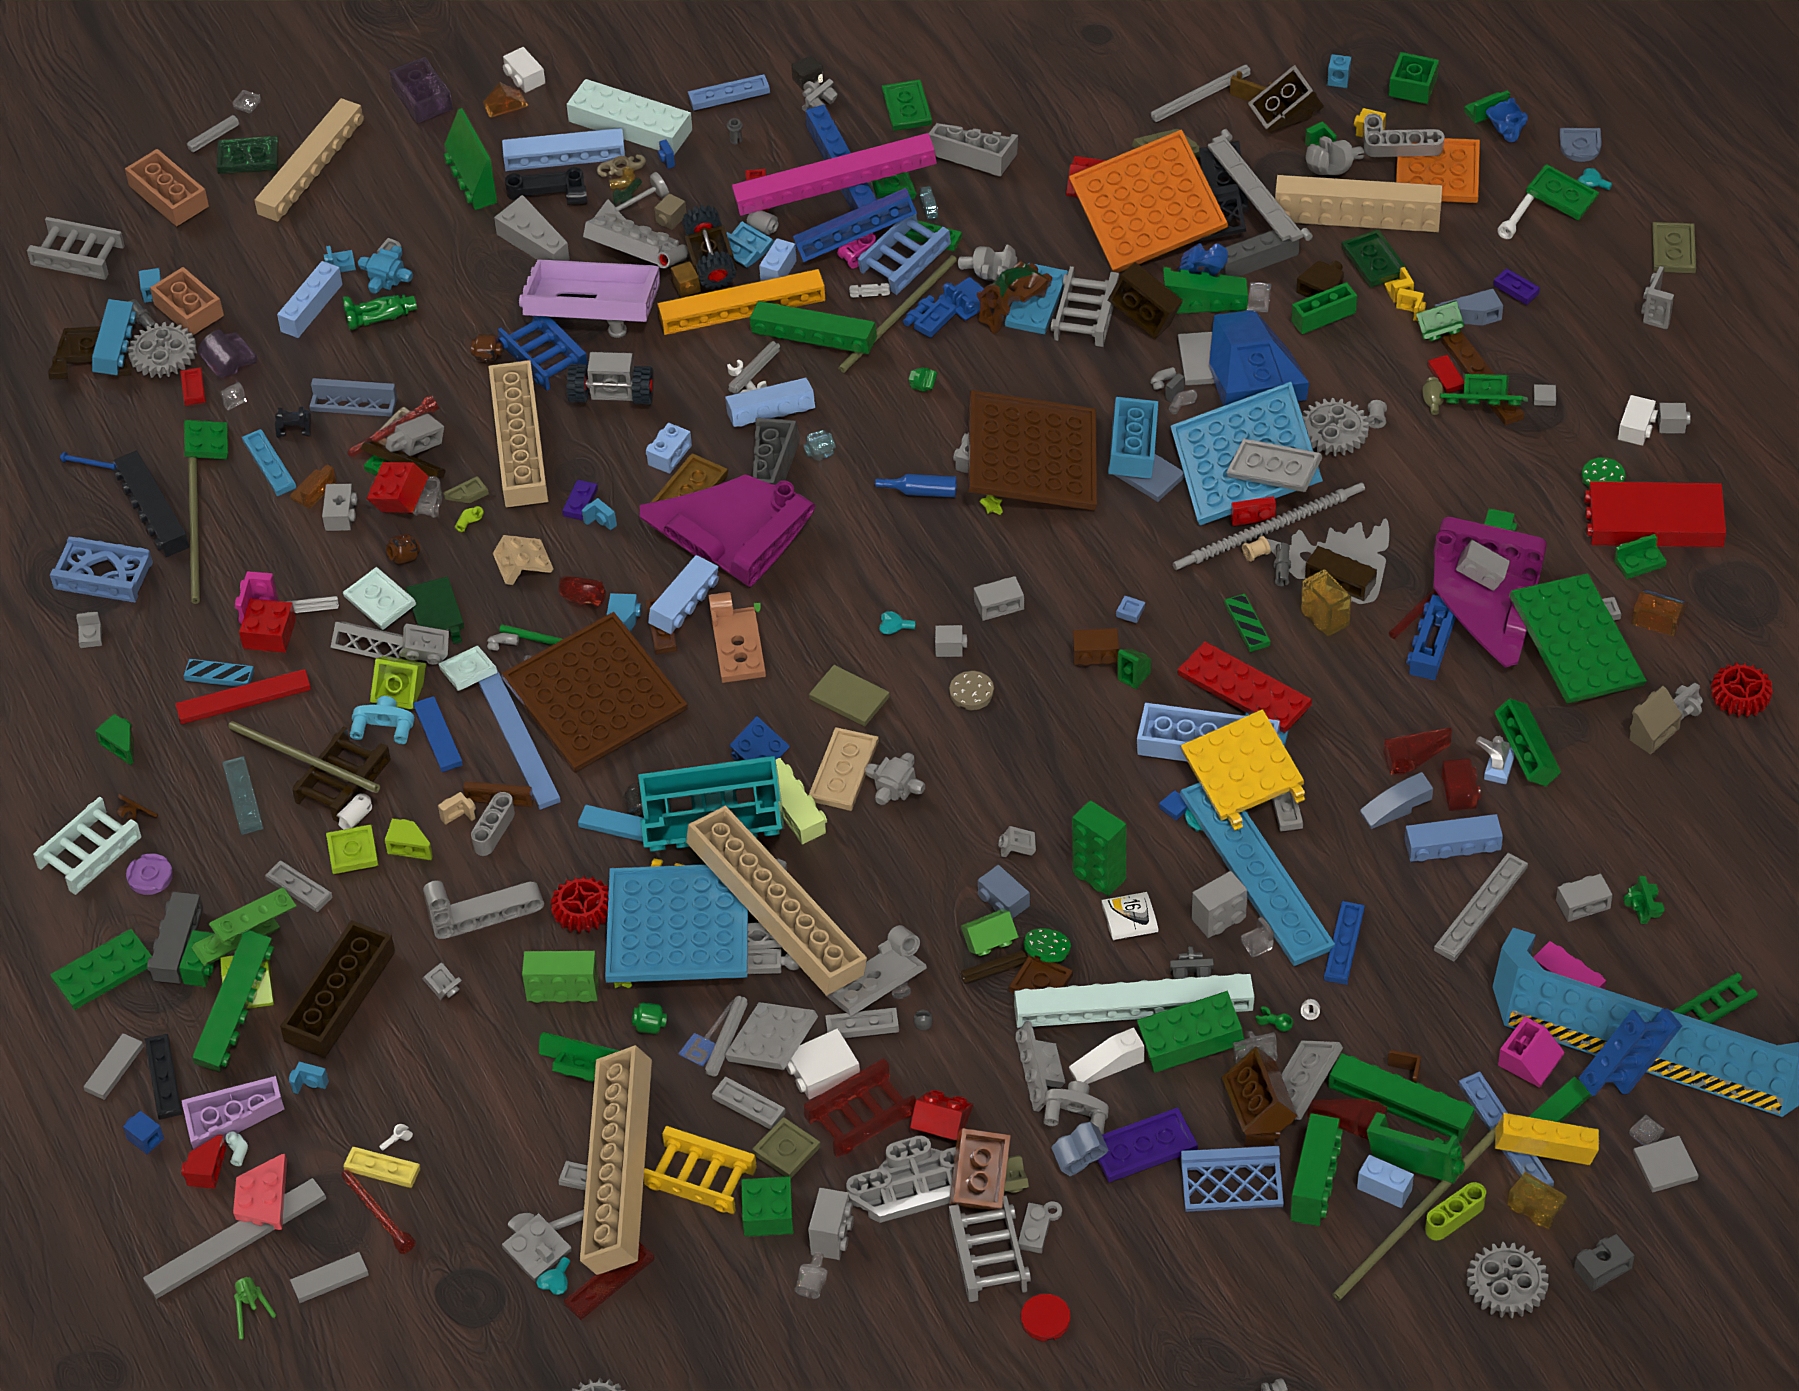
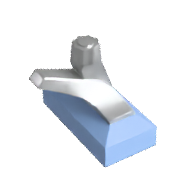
M1495 736L1493 742L1483 737H1478L1476 744L1481 746L1490 755L1484 780L1507 784L1515 758V753L1510 743L1503 741L1501 736Z

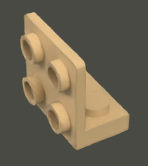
M503 535L493 552L505 584L513 585L522 570L548 573L553 571L552 564L540 539Z

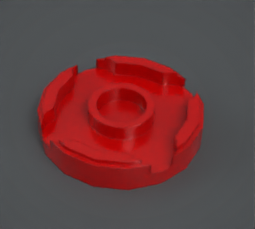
M1039 1294L1031 1297L1021 1310L1023 1329L1030 1337L1039 1341L1060 1338L1067 1332L1070 1325V1309L1067 1303L1060 1297L1052 1294Z

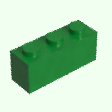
M1345 282L1293 303L1291 322L1301 334H1305L1356 313L1357 294Z

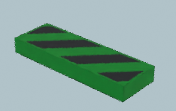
M1245 593L1224 599V605L1249 652L1270 646V639Z

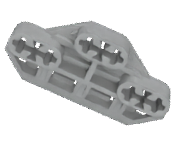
M915 1136L890 1144L886 1149V1160L878 1169L854 1175L847 1180L846 1187L849 1193V1202L853 1203L855 1207L867 1210L868 1217L879 1223L948 1204L950 1202L956 1147L944 1151L933 1149L929 1139L925 1136Z

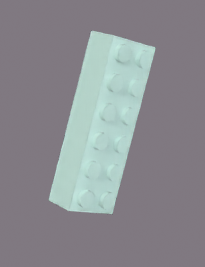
M588 79L583 81L566 104L569 122L596 131L622 128L624 140L655 150H660L659 141L667 139L674 155L692 131L691 112Z

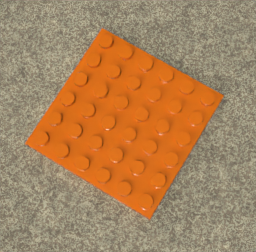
M1182 129L1069 176L1070 182L1112 271L1116 273L1128 269L1134 262L1141 264L1228 227L1221 208Z

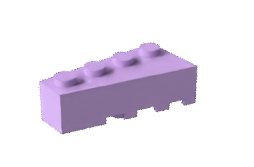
M276 1076L181 1100L193 1150L217 1135H223L225 1140L229 1132L239 1133L284 1110Z

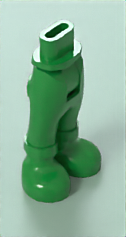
M399 295L385 296L366 303H359V305H355L349 296L342 297L349 330H355L363 324L368 326L378 321L396 319L401 315H407L408 311L417 310L414 296L405 297V295H401L402 298Z

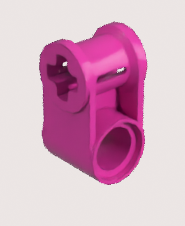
M871 233L840 246L837 254L848 262L849 267L857 268L859 266L858 258L876 242V237L874 233Z

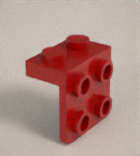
M1272 496L1232 502L1231 514L1229 515L1232 526L1271 520L1272 517L1275 518V498Z

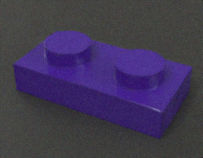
M1507 268L1494 279L1493 286L1526 305L1540 292V287Z
M577 480L562 510L563 516L583 520L582 509L587 504L592 503L598 490L597 484Z

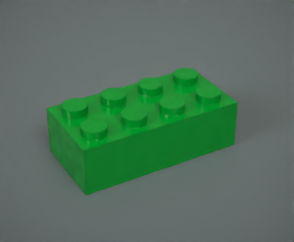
M1091 800L1072 817L1073 873L1078 879L1086 881L1096 891L1102 892L1109 897L1126 880L1127 824Z
M1228 990L1137 1020L1140 1035L1154 1073L1245 1044L1242 1027Z
M1310 1114L1292 1194L1291 1221L1320 1227L1321 1218H1326L1328 1199L1332 1194L1333 1177L1336 1176L1337 1158L1340 1157L1343 1129L1339 1128V1118Z

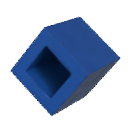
M142 1111L130 1117L123 1126L127 1140L145 1154H148L164 1139L160 1125Z

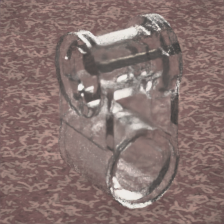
M428 477L413 511L414 515L425 514L431 515L432 518L437 517L443 499L441 484L437 477Z

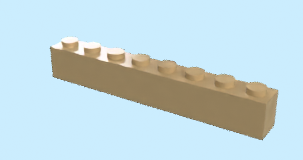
M340 98L254 201L258 215L278 222L287 213L291 205L309 187L312 180L320 174L323 167L341 149L344 142L362 124L364 116L361 105Z

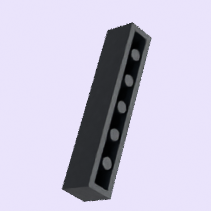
M136 450L114 459L115 469L112 470L117 481L121 480L124 494H129L132 508L138 509V517L141 523H146L145 528L150 537L154 536L155 539L153 541L157 550H162L165 557H169L190 548L186 532L138 451Z

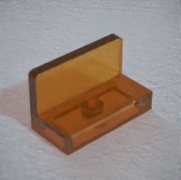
M326 464L321 471L315 469L290 495L291 500L310 509L325 494L326 484L336 483L334 468Z

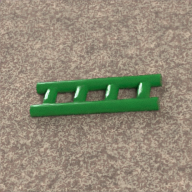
M1736 972L1674 1009L1673 1012L1685 1015L1693 1010L1701 1021L1712 1024L1756 998L1758 994L1753 988L1746 992L1738 984V982L1742 981V976ZM1728 988L1737 996V998L1729 1003L1720 995L1721 992ZM1711 999L1719 1008L1708 1014L1701 1004Z

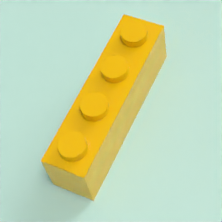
M1503 1113L1495 1128V1149L1591 1165L1599 1150V1129Z

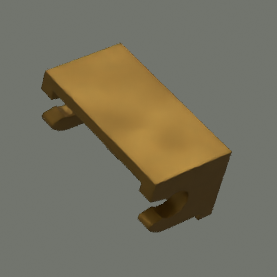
M1237 71V76L1233 75L1230 81V95L1247 101H1251L1267 88L1242 79L1241 71Z

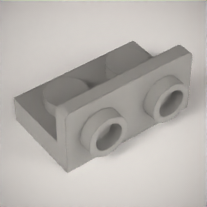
M406 624L403 631V647L399 651V656L411 661L423 660L429 664H439L448 655L449 631Z

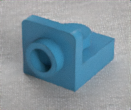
M326 246L328 254H324L325 262L339 267L340 273L356 270L352 250L332 253L331 247Z
M599 498L582 509L583 521L586 525L597 520L600 525H605L610 530L617 526L615 512Z
M299 1062L296 1069L292 1070L289 1076L292 1091L296 1094L299 1093L303 1083L312 1088L326 1089L329 1082L325 1068Z

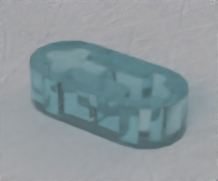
M921 187L920 198L927 220L938 218L937 206L931 187Z

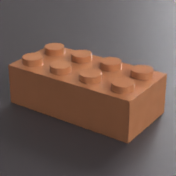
M158 149L125 168L129 186L176 227L209 207L205 189Z

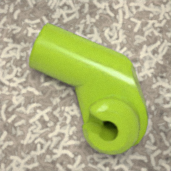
M476 506L464 510L455 525V529L459 532H464L469 523L479 521L484 514L483 509Z

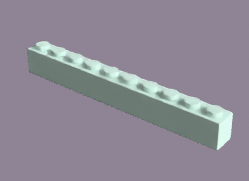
M1250 974L1212 975L1200 978L1188 977L1185 979L1142 980L1139 982H1117L1115 984L1072 985L1069 987H1047L1045 989L1033 990L1022 989L1015 991L1014 1008L1017 1028H1020L1026 1021H1030L1032 1027L1141 1019L1227 990L1236 1012L1253 1011L1254 992Z

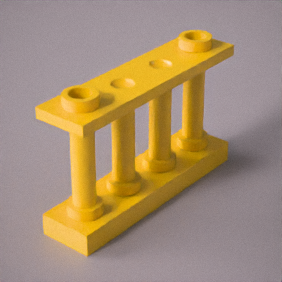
M666 1126L662 1134L664 1147L667 1148L655 1171L644 1168V1184L652 1190H661L713 1207L722 1213L734 1214L736 1211L734 1197H731L742 1174H754L757 1168L755 1154ZM680 1151L689 1154L678 1178L664 1175L675 1152ZM704 1159L710 1161L711 1164L700 1186L686 1182L697 1160ZM725 1166L732 1168L733 1171L723 1192L719 1193L710 1190L709 1187L719 1167Z

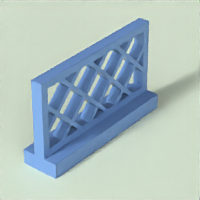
M1279 1146L1181 1151L1185 1212L1283 1207ZM1264 1166H1275V1174L1270 1180L1260 1173ZM1246 1167L1252 1174L1244 1181L1235 1174L1239 1168ZM1215 1169H1223L1228 1173L1221 1182L1210 1174ZM1187 1170H1198L1203 1174V1177L1195 1184L1188 1178ZM1255 1176L1266 1183L1258 1192L1248 1184ZM1231 1177L1241 1184L1234 1193L1224 1186ZM1207 1178L1216 1185L1210 1194L1199 1187ZM1268 1187H1271L1277 1192L1278 1200H1267L1261 1194ZM1246 1188L1255 1196L1250 1201H1242L1237 1195ZM1219 1189L1230 1196L1226 1202L1219 1203L1213 1198ZM1195 1190L1205 1197L1200 1204H1190L1189 1197Z

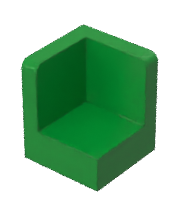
M1322 121L1306 129L1305 144L1308 147L1311 144L1319 145L1320 138L1324 136L1335 142L1337 136Z

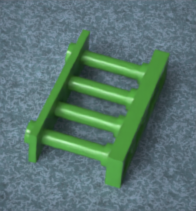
M282 887L210 922L209 925L215 934L194 943L191 948L203 966H206L221 959V957L235 952L243 933L248 930L264 936L276 932L280 926L274 918L294 909L296 904L285 888Z

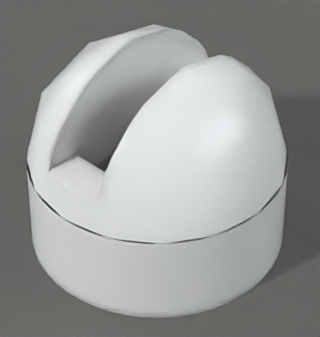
M1307 999L1301 1006V1015L1308 1020L1316 1019L1320 1013V1005L1314 999ZM1310 1005H1313L1314 1013H1309Z

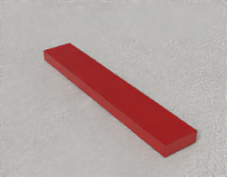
M302 669L175 703L180 723L185 724L309 691L311 687L306 670Z

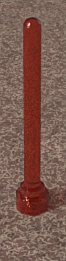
M430 394L424 398L425 401L421 402L422 405L350 448L348 455L353 457L362 452L363 450L360 449L363 442L370 440L378 442L393 433L397 425L415 419L425 412L434 413L440 408Z
M344 1170L342 1178L392 1235L394 1247L400 1254H406L411 1251L416 1244L414 1238L409 1233L401 1232L349 1170Z

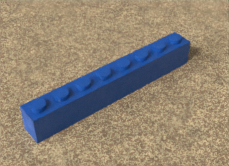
M825 105L805 110L807 129L824 160L851 154ZM867 182L840 189L852 211L876 201Z

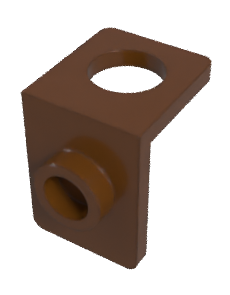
M1389 1050L1388 1066L1414 1071L1413 1082L1417 1083L1422 1056L1411 1054L1407 1051Z

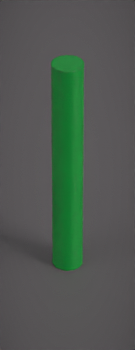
M503 624L499 629L500 633L517 634L520 638L550 645L563 640V638Z

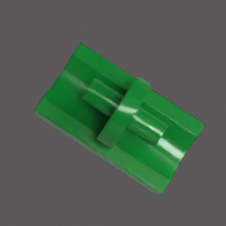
M1639 876L1637 884L1627 890L1628 894L1624 896L1623 901L1627 907H1633V910L1637 911L1641 924H1647L1651 918H1660L1665 909L1663 903L1654 902L1658 895L1657 885L1648 883L1646 876Z

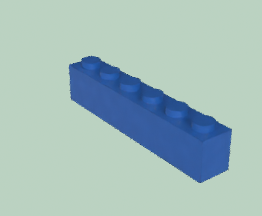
M907 188L799 233L793 236L803 262L911 217L917 214Z

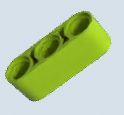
M1476 1182L1469 1183L1430 1210L1426 1218V1235L1432 1240L1444 1239L1478 1215L1485 1206L1486 1189L1484 1186Z

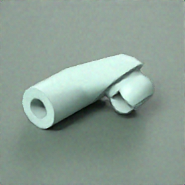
M231 1131L225 1137L226 1142L234 1151L230 1162L235 1166H241L248 1150V1144L240 1134Z

